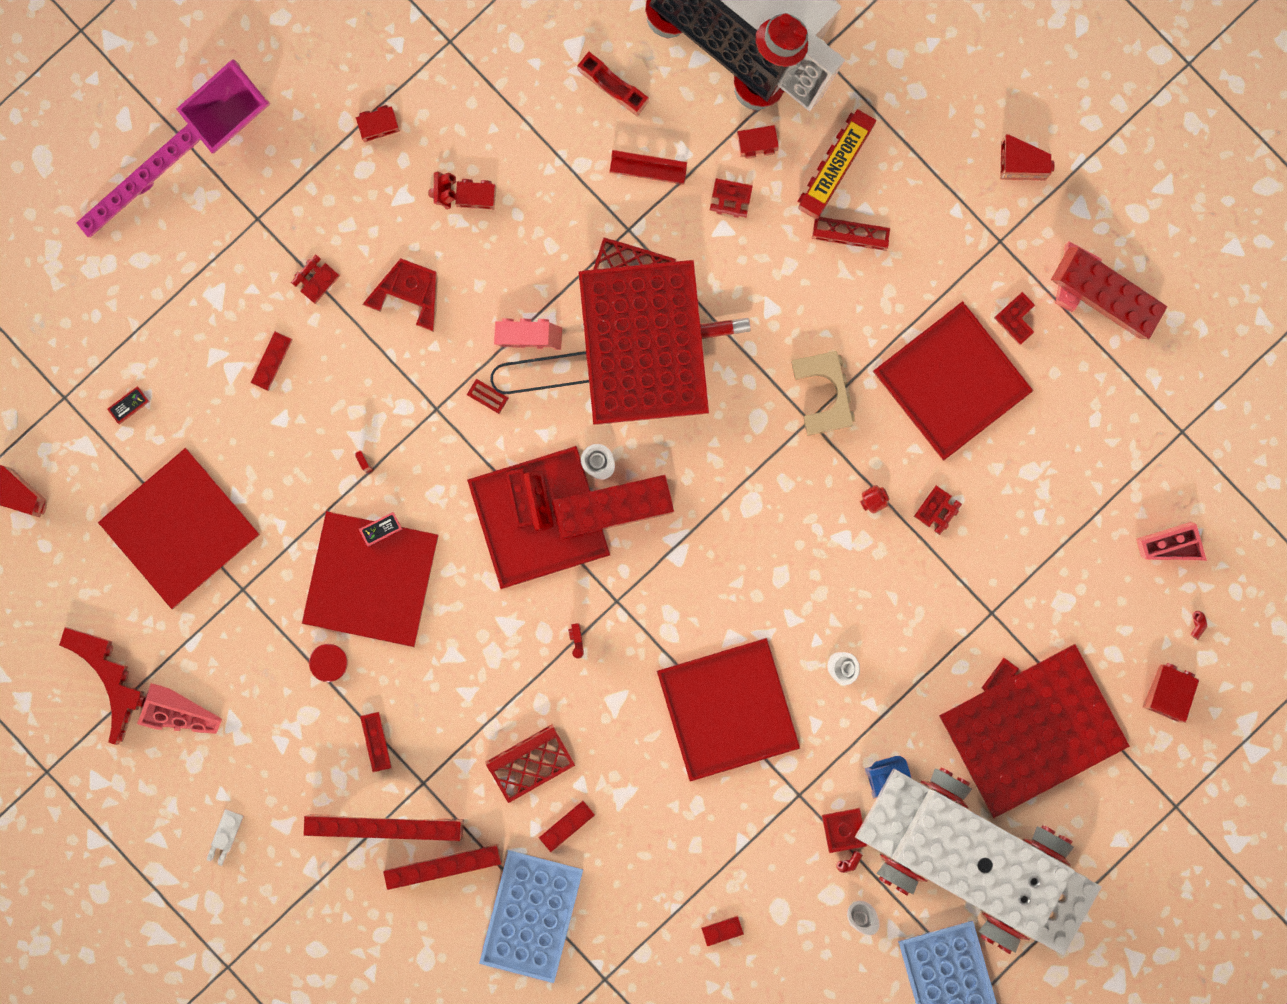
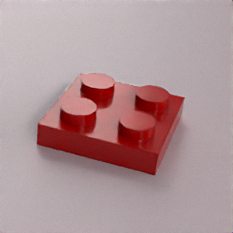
M860 808L822 815L829 853L867 846L866 843L855 837L863 824Z

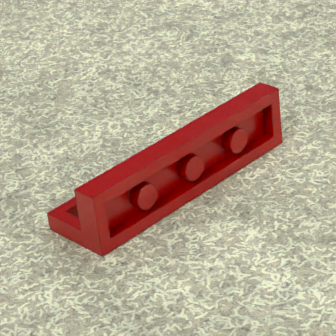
M612 150L609 173L684 185L688 162Z
M819 217L818 220H814L812 239L887 251L891 228ZM818 221L826 222L830 229L828 231L817 229ZM839 225H845L849 232L847 234L836 232L835 228ZM858 228H864L868 235L865 237L854 234V231ZM877 231L886 232L885 240L876 239L873 237V234Z

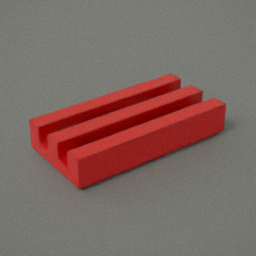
M475 379L466 394L499 415L509 400V397L496 392L495 389L478 379ZM477 384L499 396L503 401L500 402L476 388ZM475 391L499 405L498 409L475 396L472 392Z

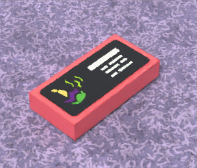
M392 512L359 530L369 547L402 530V527L395 513Z

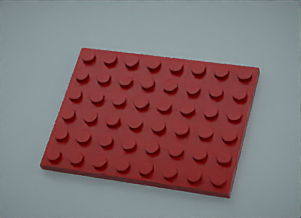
M694 260L578 271L593 425L709 414Z
M1076 644L1065 648L939 715L993 818L1130 747Z

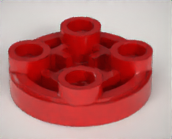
M322 644L316 647L309 658L311 673L315 678L323 682H333L340 679L348 667L346 653L342 648L334 644Z

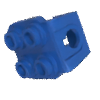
M893 756L875 761L872 766L864 768L866 775H868L873 799L878 797L893 769L911 778L907 761L901 756Z

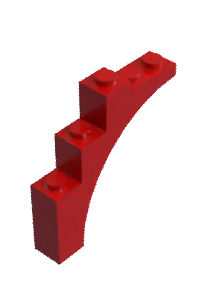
M65 627L59 646L73 651L83 658L102 680L109 696L112 712L108 743L119 745L120 742H123L126 731H124L125 725L130 722L132 716L130 709L139 710V707L142 708L145 700V696H143L144 691L123 685V682H126L129 676L128 666L107 660V657H110L113 651L112 641Z

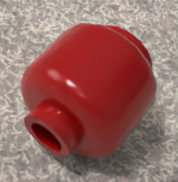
M874 485L862 492L863 500L860 503L865 511L869 510L875 514L888 506L890 498L883 486L880 488L878 485Z

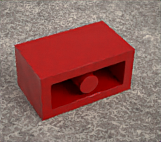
M384 105L377 108V111L371 113L370 111H364L358 117H355L363 142L400 132L392 106Z
M775 125L737 131L740 157L751 159L757 157L756 154L764 153V156L775 154V151L779 149Z
M462 179V182L457 181L456 207L495 210L496 185L492 184V181L481 180V183L473 182L472 179Z

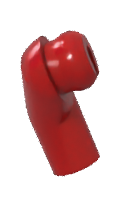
M1195 611L1192 615L1195 628L1190 636L1199 640L1207 628V620L1203 612Z

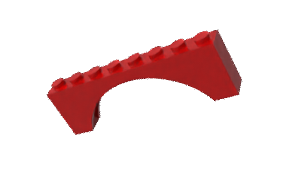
M308 814L304 816L303 836L461 841L463 839L464 819H390Z

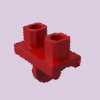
M439 171L434 173V188L428 190V196L433 198L434 204L441 205L446 210L451 208V202L456 200V193L451 189V185L456 183V176L451 173L443 174Z

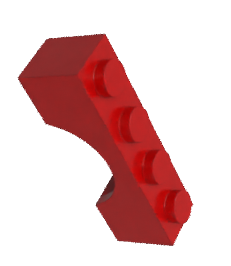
M590 51L587 52L577 65L578 72L636 117L649 103L648 96L635 86L629 85L616 76L604 62Z

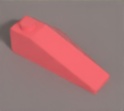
M151 683L137 724L157 730H162L163 727L174 728V731H180L181 728L191 729L193 732L216 734L222 719L170 688Z

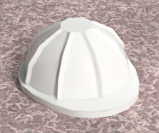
M593 444L583 451L581 464L589 475L603 480L613 474L615 462L611 451L606 446Z
M838 652L829 658L828 672L836 682L842 685H849L856 681L860 675V663L853 654Z
M855 901L849 906L847 918L849 925L856 929V931L871 936L879 930L878 915L871 904L865 901Z

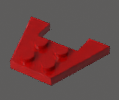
M400 258L362 305L381 312L388 294L422 307L416 326L434 332L437 272Z

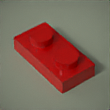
M738 915L701 927L707 947L744 935Z

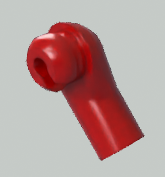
M854 850L850 859L841 860L836 864L837 870L841 873L854 871L863 855Z

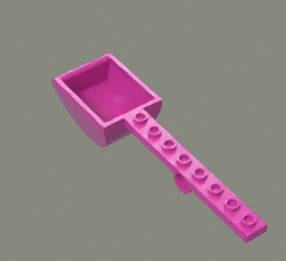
M232 59L176 108L187 122V125L78 220L76 224L88 238H91L138 195H142L150 190L154 185V181L199 141H202L212 154L216 153L271 103L265 99L241 69L239 63Z

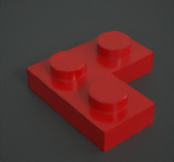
M1023 291L994 317L1019 346L1034 333L1022 317L1035 304Z

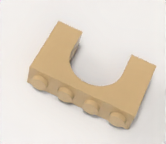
M837 351L792 360L791 364L795 381L815 376L824 377L833 383L837 392L836 402L832 408L825 412L803 417L807 436L852 427L853 422H856L854 411H850L849 403H852L850 392H846L845 389L847 377L841 371V366H843L842 355H838Z

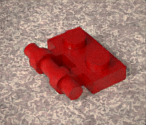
M716 178L712 198L719 199V203H711L709 210L717 212L716 214L720 215L725 213L733 215L735 218H739V216L747 218L748 210L741 209V204L749 205L753 185ZM724 202H735V208L724 206Z
M316 254L311 260L308 259L306 261L305 267L300 272H297L294 275L295 278L290 282L295 287L302 282L305 286L300 292L314 304L320 300L340 277L326 263L319 268L316 264L321 258ZM313 269L316 274L308 281L305 277Z
M935 485L913 517L927 527H930L935 522L938 526L934 532L941 535L949 527L951 519L959 513L962 503L955 500L953 505H950L948 501L952 496ZM945 508L948 512L943 519H940L938 515Z
M580 623L571 624L572 628L568 629L570 640H574L575 644L572 655L574 658L580 659L584 655Z

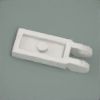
M228 809L224 810L211 843L212 847L207 856V861L211 862L213 860L215 851L219 848L223 852L218 859V865H223L228 852L232 848L243 820V815Z

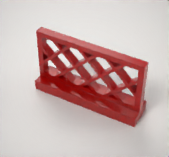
M603 237L593 270L598 269L599 264L606 260L611 268H615L610 258L616 255L620 256L623 263L615 267L628 266L629 263L635 260L638 261L639 265H643L639 258L645 255L650 256L653 262L650 264L662 261L676 262V259ZM605 244L613 245L616 252L607 256L604 250ZM630 250L635 257L625 261L621 253Z
M553 724L485 761L486 767L508 803L575 766ZM556 738L559 743L557 751L546 749L548 741ZM538 749L543 751L540 761L529 758L532 750ZM545 752L556 754L553 764L542 762ZM558 755L566 757L569 764L564 767L557 766ZM518 758L526 760L523 770L512 768L514 761ZM528 761L539 764L536 774L526 771ZM541 765L552 767L550 775H539ZM501 768L508 769L507 779L498 778L495 771ZM511 771L522 773L520 783L509 781ZM525 774L535 777L532 785L522 784ZM507 785L519 786L517 793L509 797L506 792Z

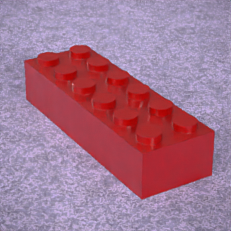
M1069 247L1051 278L1052 282L1139 339L1149 340L1168 307L1080 247Z
M666 474L552 501L560 540L674 513Z

